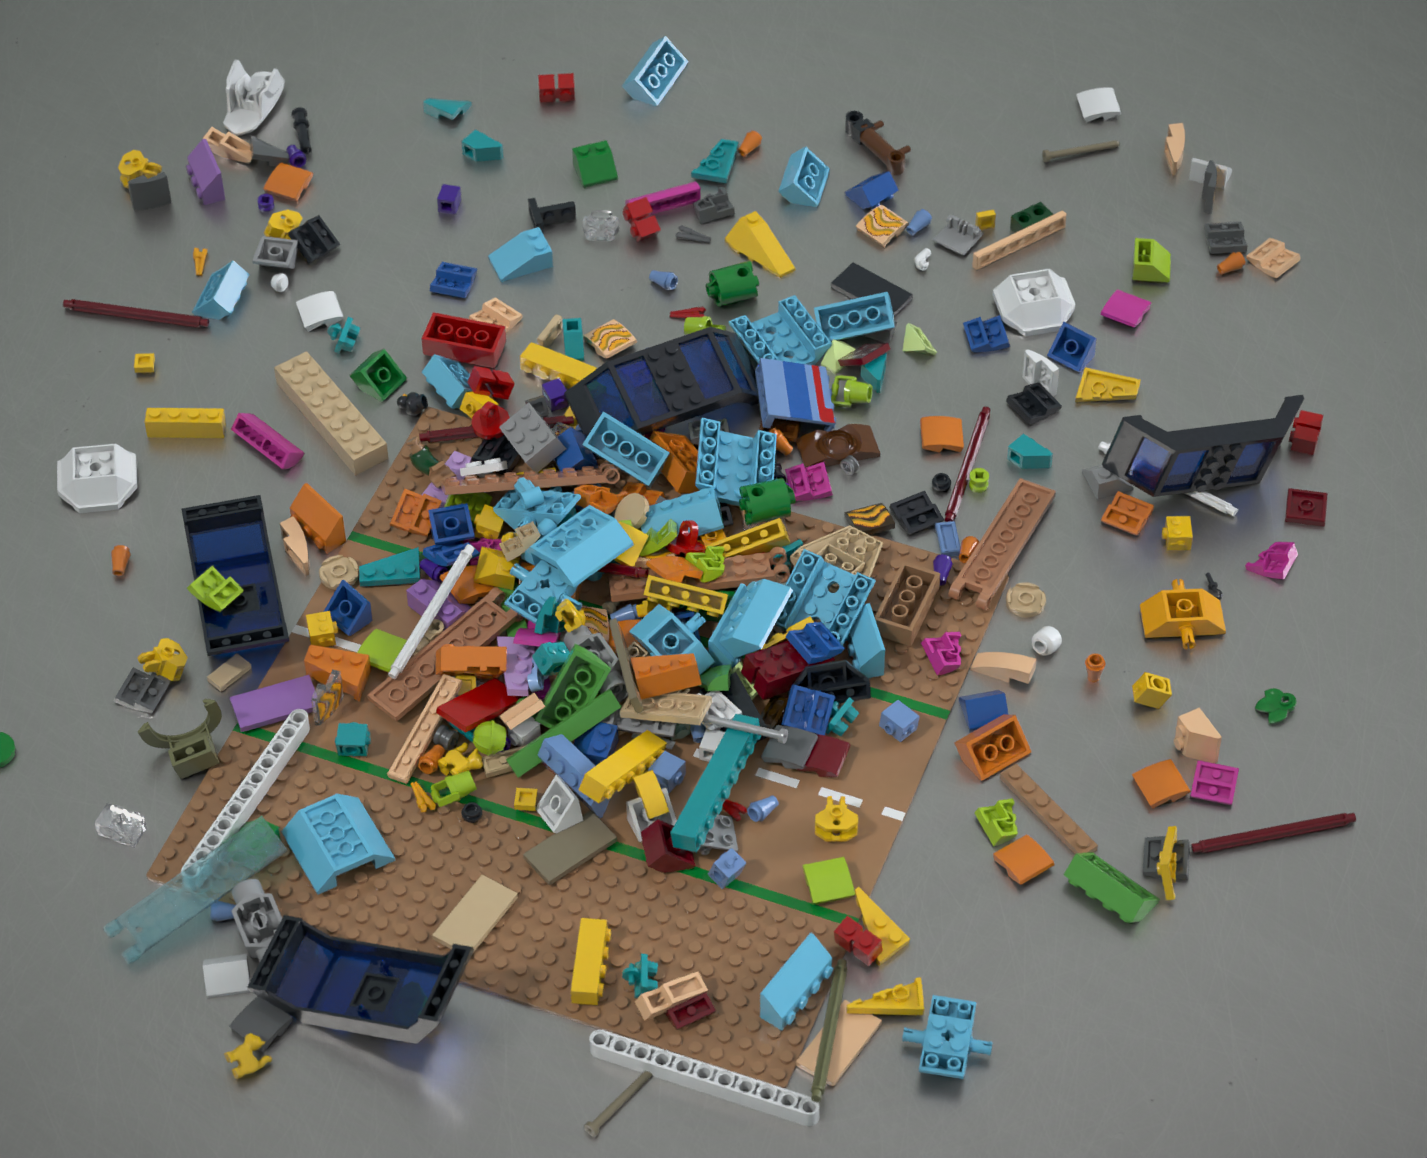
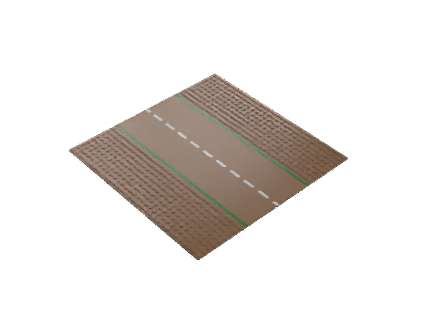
M428 407L422 413L406 442L415 436L419 438L420 433H427V431L472 426V419ZM474 437L421 443L423 446H428L430 452L437 460H443L446 463L454 451L472 458L484 439ZM405 443L338 555H343V557L353 558L357 562L358 568L361 565L419 547V562L426 558L423 555V548L435 545L431 529L426 537L390 526L404 489L422 495L431 483L428 475L421 473L413 466L409 457L411 454L409 451L410 446H406ZM522 457L512 471L516 472V475L519 472L533 471ZM602 458L596 460L598 464L596 469H599V466L607 461ZM555 459L542 468L555 467L556 472H560ZM605 466V467H603L602 473L604 472V470H605L606 468L611 467V466ZM614 466L620 473L619 481L615 484H599L601 487L610 488V493L620 494L627 482H641ZM616 471L615 475L611 479L607 480H614L616 478ZM492 472V473H491V474H496V476H504V475L499 474V473H496V472ZM659 474L651 488L645 485L646 490L663 492L667 500L684 495L677 493L663 474ZM581 485L561 486L562 493L573 492L574 488ZM509 490L485 492L492 497L490 506L494 507ZM727 504L730 508L734 524L724 527L723 531L726 537H730L746 531L747 527L739 507ZM792 511L790 517L781 518L790 543L801 539L803 545L845 528ZM504 522L498 539H501L508 532H515V530ZM870 535L883 542V546L870 577L875 579L876 582L864 605L870 603L875 617L902 561L934 571L933 560L940 554ZM477 537L469 539V541L477 542L480 540V538ZM680 552L678 555L676 554L678 557L686 558L683 552ZM951 558L953 565L946 584L939 586L934 601L912 645L907 646L882 638L885 648L884 675L869 678L871 698L852 703L851 706L859 714L852 723L843 717L841 718L849 726L841 737L833 731L829 734L825 733V736L846 741L851 745L838 777H819L816 771H797V769L785 768L782 763L764 762L761 755L770 737L755 743L753 753L749 754L745 768L741 769L737 783L733 784L728 800L737 802L747 809L752 802L773 795L777 798L779 805L763 821L754 822L748 813L744 815L739 813L741 816L739 821L732 818L738 846L737 853L746 862V865L741 874L723 890L713 881L708 873L713 863L728 850L711 848L707 855H702L699 851L693 852L696 866L692 869L662 873L648 867L642 842L638 841L627 820L626 802L639 797L634 781L624 785L619 792L613 793L603 817L600 818L617 837V842L550 886L526 862L523 854L555 833L537 810H514L516 788L537 789V806L555 776L543 763H539L519 778L513 771L487 778L483 766L481 769H472L469 772L477 790L461 798L458 802L454 801L442 807L435 803V810H430L427 807V812H421L418 808L411 783L417 782L432 799L431 786L447 777L441 773L439 766L436 772L425 774L417 765L407 784L388 778L387 773L432 693L396 722L368 700L367 695L390 677L388 675L389 672L371 666V672L360 702L355 700L354 696L345 692L344 694L341 693L337 709L334 711L333 708L331 716L325 721L324 716L320 720L319 710L308 713L309 733L247 820V822L262 819L279 826L281 842L259 873L222 857L204 884L196 891H189L183 885L181 869L285 720L241 732L237 722L217 755L220 764L212 766L208 770L146 874L147 879L214 902L218 900L234 905L236 903L232 895V889L244 880L257 879L260 881L264 893L273 895L282 918L284 915L303 918L306 923L332 937L444 955L451 949L433 940L432 935L480 876L484 875L518 893V898L474 951L459 983L786 1089L795 1070L796 1061L802 1054L830 990L837 961L843 959L847 951L835 942L834 930L846 916H849L857 923H859L862 916L860 907H858L856 902V895L851 898L813 905L802 865L845 857L854 891L860 887L870 898L1004 592L1009 575H1006L991 599L988 609L985 611L976 607L980 593L964 588L959 600L948 597L952 583L966 564ZM520 559L519 565L521 566L522 562H525V563H529V562ZM792 564V566H791V569L789 570V571H790V575H791V573H792V571H793V569H794V565H793V564ZM453 565L446 566L448 571H450ZM420 568V580H432L424 572V570ZM779 572L777 575L782 576L786 573ZM604 573L601 579L597 581H590L588 579L582 581L578 602L582 603V606L603 609L602 605L606 601H611L608 573ZM358 577V580L352 587L370 602L373 621L351 636H348L337 626L338 633L335 634L336 645L327 646V648L357 653L363 642L375 629L408 640L422 617L408 606L406 590L415 583L360 587ZM320 583L289 635V642H285L258 689L306 676L304 659L311 645L306 615L323 612L336 590L325 587ZM738 587L725 588V589H716V590H717V591H732V592H735V593H736ZM478 597L475 603H471L468 605L470 607H473L484 597ZM647 598L622 601L616 607V611L630 603L631 605L643 604L642 601L647 600ZM672 606L671 612L678 613L686 611L678 609V607ZM607 614V615H608V623H609V622H610L609 620H611V617H610L609 614ZM819 619L813 620L814 622H821ZM706 621L698 628L701 644L707 651L708 641L719 622ZM774 625L765 644L769 643L768 641L773 635L777 633H783L784 635L786 632ZM506 630L502 632L499 636L507 637ZM945 632H960V667L952 672L937 675L921 644L924 638L942 637ZM497 638L486 647H498ZM845 641L843 644L844 651L834 656L835 662L846 660L853 665L852 660L854 659L853 656H849L847 649L848 641ZM742 655L741 662L744 663L745 655ZM503 673L496 679L505 684ZM549 675L551 685L557 675ZM311 678L318 700L326 704L327 709L325 711L327 712L330 703L329 701H321L320 697L326 692H332L336 695V702L338 692L331 691V685L327 686ZM476 678V687L492 679ZM699 685L690 687V691L687 694L697 695L703 687ZM788 691L776 695L778 697L789 698ZM757 694L752 701L761 715L770 698L763 700ZM897 700L920 716L917 730L901 742L892 735L887 734L879 726L881 712ZM840 703V704H839V706H838V709H839V710H840V708L843 706L844 703ZM497 716L491 719L494 720L495 723L505 727L506 735L508 736V727L503 723L500 717ZM444 719L442 720L440 726L445 725L450 731H457ZM356 722L368 724L371 744H369L367 756L338 755L335 737L337 736L339 723ZM540 724V730L542 735L545 732H547L550 728ZM457 731L459 739L453 749L466 742L469 746L462 755L468 758L476 747ZM691 731L690 735L673 741L669 737H659L667 742L664 751L684 760L686 764V775L683 781L668 793L676 820H678L709 763L699 759L700 743L693 741ZM629 732L621 734L615 752L640 734ZM434 737L428 745L425 753L431 750L434 747V745H437L433 741ZM511 744L509 750L517 748L518 746H514ZM445 748V753L443 754L442 758L445 757L448 752V750H446ZM479 752V754L482 757L487 756L486 754ZM449 787L439 791L441 798L451 794ZM335 794L357 797L395 857V861L377 869L369 861L336 876L337 887L317 895L281 831L294 815L305 807ZM827 796H832L833 805H839L840 796H845L847 808L858 815V835L847 842L824 841L815 835V815L826 808ZM578 798L583 816L590 809ZM470 802L477 803L483 812L482 818L474 823L466 822L461 815L463 807ZM723 809L721 810V813L718 814V815L730 816V815H729L727 812H725ZM581 918L607 920V928L611 929V940L606 942V947H609L608 960H604L603 965H606V977L601 978V983L604 984L603 997H599L598 1005L571 1003V985ZM812 933L831 955L833 971L828 979H824L821 982L817 993L811 994L806 1006L802 1010H798L793 1022L790 1025L787 1024L783 1030H780L760 1018V993L807 936ZM641 953L648 954V961L658 963L655 977L648 976V979L658 981V988L664 983L698 971L708 989L706 993L716 1012L679 1030L674 1028L665 1013L644 1021L635 1003L637 998H634V985H629L628 981L622 978V971L628 968L629 964L639 962Z

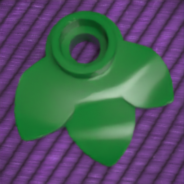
M1272 688L1264 691L1265 697L1257 702L1255 709L1269 713V724H1275L1286 719L1287 714L1294 710L1297 701L1293 694L1283 693L1280 689Z

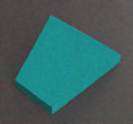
M887 353L882 354L865 365H861V377L868 384L872 385V389L876 393L881 391L886 369Z

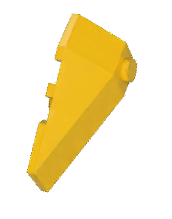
M756 211L741 217L725 237L726 243L734 252L748 256V260L760 263L764 269L779 278L795 271L794 265L773 232Z

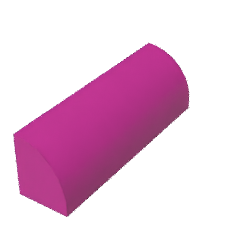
M691 182L628 199L625 201V206L628 203L647 197L653 210L649 215H653L701 200V188L697 182Z
M238 413L231 430L280 468L289 469L302 459L305 454L303 451L256 415Z

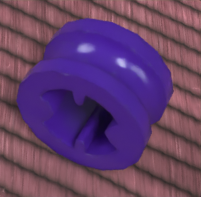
M263 194L258 197L259 210L268 212L274 208V199L270 194Z

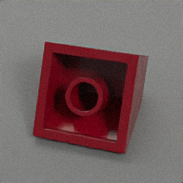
M659 819L640 832L648 867L662 873L694 868L696 865L693 852L673 847L670 832L674 826Z

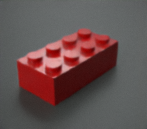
M433 312L421 338L423 355L433 356L435 354L459 362L496 368L506 344V329L502 325Z

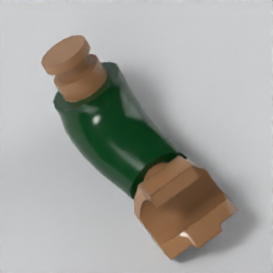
M417 436L405 443L406 446H410L409 451L411 454L409 457L413 466L421 473L428 475L436 488L441 486V481L445 480L446 477L457 476L445 465L443 460L439 461L432 455L427 445L423 446L421 442H418L419 438Z

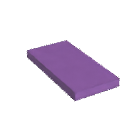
M309 675L230 697L241 732L286 720L290 713L296 709H303L307 713L319 710V700Z

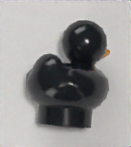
M411 392L408 395L404 393L403 396H400L397 399V405L401 409H406L408 415L417 416L422 410L428 408V401L424 394L419 395L416 392Z

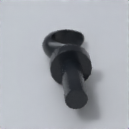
M1208 572L1205 574L1209 582L1208 589L1212 590L1213 593H1218L1220 597L1216 598L1220 600L1223 597V593L1217 589V582L1213 581L1211 574Z

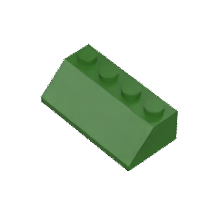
M574 644L542 701L545 707L536 713L535 721L551 729L595 699L611 668L594 653Z
M1093 852L1076 853L1064 873V876L1069 879L1068 882L1086 890L1085 894L1103 902L1102 906L1104 908L1116 911L1120 914V919L1127 923L1140 922L1160 901L1158 897Z

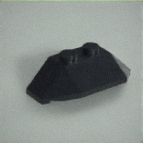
M846 660L806 666L793 684L834 695V701H837L839 704L845 703L849 697L853 701L871 698L870 679Z

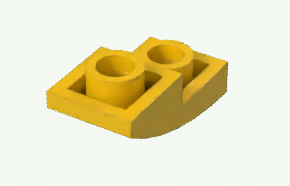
M653 770L632 777L638 796L642 799L647 818L651 819L669 812L663 792Z

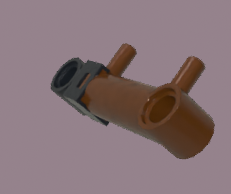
M849 111L845 119L846 133L851 135L852 139L859 145L864 144L887 166V171H890L891 175L902 174L905 170V154L911 151L910 146L907 145L899 150H895L875 131L884 126L882 120L872 123L867 118L863 120L861 112Z

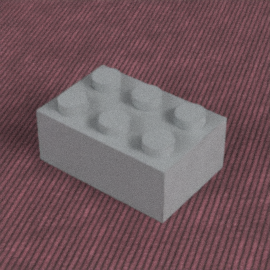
M529 402L499 427L525 463L536 473L566 449L546 421Z

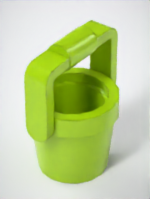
M708 316L687 317L684 323V334L687 335L708 327L726 331V326L712 324V319Z
M837 375L831 387V402L834 406L851 407L855 403H870L872 385L856 381L857 378L853 376ZM840 380L846 381L844 387L845 402L836 401Z
M468 770L452 776L449 775L444 780L431 786V796L433 801L438 803L439 807H442L454 801H460L461 798L477 790V787ZM449 787L451 794L441 798L439 791Z

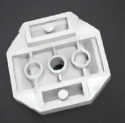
M1050 269L1009 275L993 289V298L1002 321L1010 327L1019 330V333L1025 337L1059 331L1063 321L1066 322L1075 310V302L1066 279L1059 277Z
M117 444L74 447L64 458L57 461L58 495L68 504L72 505L78 513L119 510L124 501L137 489L136 454L123 449Z

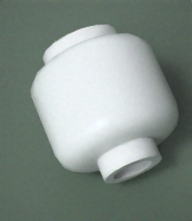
M1044 626L1033 635L1031 643L1037 653L1048 656L1060 647L1062 638L1054 627Z

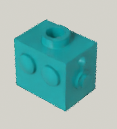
M547 642L540 645L532 655V658L543 676L558 675L570 652L564 642Z
M356 722L338 724L337 736L335 737L338 755L367 756L368 747L371 744L368 724Z

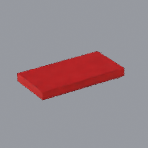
M494 678L438 706L436 713L466 733L478 725L501 715L516 705L519 698L523 696H508L506 685Z

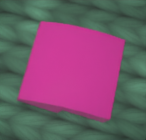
M1117 289L1103 307L1100 315L1135 328L1142 321L1143 315L1150 309L1151 302Z
M824 462L806 468L802 463L785 469L789 487L793 489L796 501L815 500L833 495Z
M520 627L516 632L513 643L540 647L541 644L547 642L555 643L560 641L561 632L538 634L534 633L535 629Z
M1198 760L1190 797L1232 805L1239 768Z

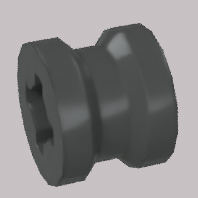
M442 725L437 729L433 741L437 745H443L446 750L450 751L455 747L459 739V733L455 730L450 731L447 726Z

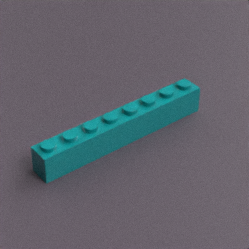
M735 714L732 719L760 726L759 718ZM727 728L670 832L673 847L697 852L700 845L704 844L709 829H712L717 814L721 813L722 804L725 799L729 798L733 784L737 783L738 775L741 769L745 768L746 760L749 754L753 753L754 745L757 740H760L761 735Z

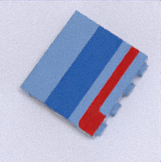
M760 358L755 374L764 428H771L775 418L824 424V431H831L835 428L834 404L831 402L832 390L829 389L830 377L827 375L826 367Z

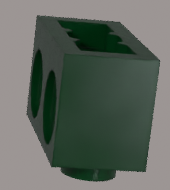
M1038 202L1011 215L1010 229L1016 233L1054 214L1042 202Z

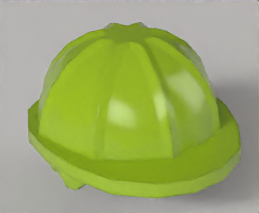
M494 720L478 725L473 735V743L478 751L487 756L502 751L506 743L505 727L495 723Z

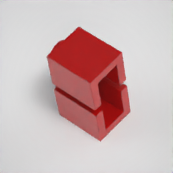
M574 73L558 74V89H555L554 74L538 75L540 102H556V99H559V101H575Z
M647 197L628 203L623 208L624 219L631 224L630 232L637 242L656 236L661 231L655 215L649 217L653 210Z
M479 366L473 367L467 381L472 391L476 394L486 396L491 394L493 397L506 400L509 399L515 385L508 372L492 370L491 372L489 368Z
M1300 411L1299 418H1294L1292 428L1295 431H1291L1289 442H1292L1291 451L1314 455L1323 415Z
M846 916L834 930L835 942L849 953L853 951L854 956L867 966H870L883 951L882 940L867 929L863 932V926L849 916Z

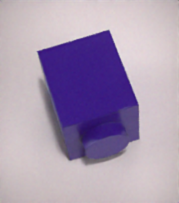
M443 184L437 197L438 212L456 215L461 202L460 186Z
M560 378L542 384V395L545 396L546 403L551 412L569 407L564 395L567 390Z

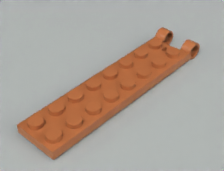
M604 462L599 466V469H594L593 466H584L582 470L563 468V471L555 472V469L543 470V473L524 471V474L516 475V472L504 473V476L485 474V477L477 478L476 475L465 476V479L446 477L445 480L441 481V489L445 495L515 490L514 485L517 479L522 477L530 480L535 487L539 486L540 488L594 483L615 484L620 479V473L611 463ZM605 466H611V467L606 468V469L604 470V472L602 473L603 467H605ZM616 471V478L614 480H607L611 479L615 475Z
M1020 478L956 580L952 583L948 597L959 600L964 588L980 593L976 607L986 611L994 594L1054 500L1056 491Z
M774 547L770 553L737 555L724 558L723 574L712 581L702 583L698 578L684 575L682 583L709 590L739 587L741 583L748 586L751 582L762 579L785 583L790 577V571L788 566L784 565L787 560L785 549ZM777 554L783 555L780 558H774V556ZM770 565H777L773 570L770 568ZM648 567V568H642V569H648V570H649V575L661 577L659 574H657L655 571H653V570L650 569L649 567ZM779 572H786L785 575H777ZM608 573L612 602L648 598V596L644 595L647 578L637 579L635 577Z
M498 587L493 588L489 594L413 656L396 679L388 677L367 695L368 700L394 721H399L432 693L442 678L441 675H435L436 651L442 645L487 646L515 621L520 622L524 617L512 609L507 612L501 609L499 605L505 600L506 594Z

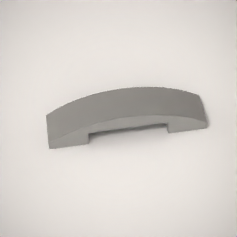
M621 709L616 710L600 721L617 725L619 731L642 734L648 730L658 737H674L676 723L620 718Z

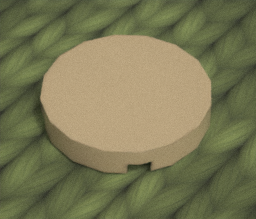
M638 493L629 494L618 504L614 518L617 521L631 520L632 527L638 529L647 519L646 513L649 512V502Z
M343 555L331 556L321 564L319 577L325 587L336 590L342 580H345L351 586L354 585L359 577V568L357 562L351 557L346 558Z
M1018 583L1012 589L1010 588L1006 594L1007 608L1019 617L1028 618L1039 615L1046 605L1044 591L1042 592L1037 585L1032 583Z

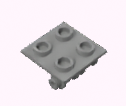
M948 215L946 219L948 224L938 233L933 241L964 256L984 233L981 232L978 226H974L968 221L965 222L964 219L960 221V218L955 215Z
M717 814L712 829H709L706 834L704 844L700 845L698 849L702 855L709 854L711 848L722 850L733 848L738 852L732 817Z

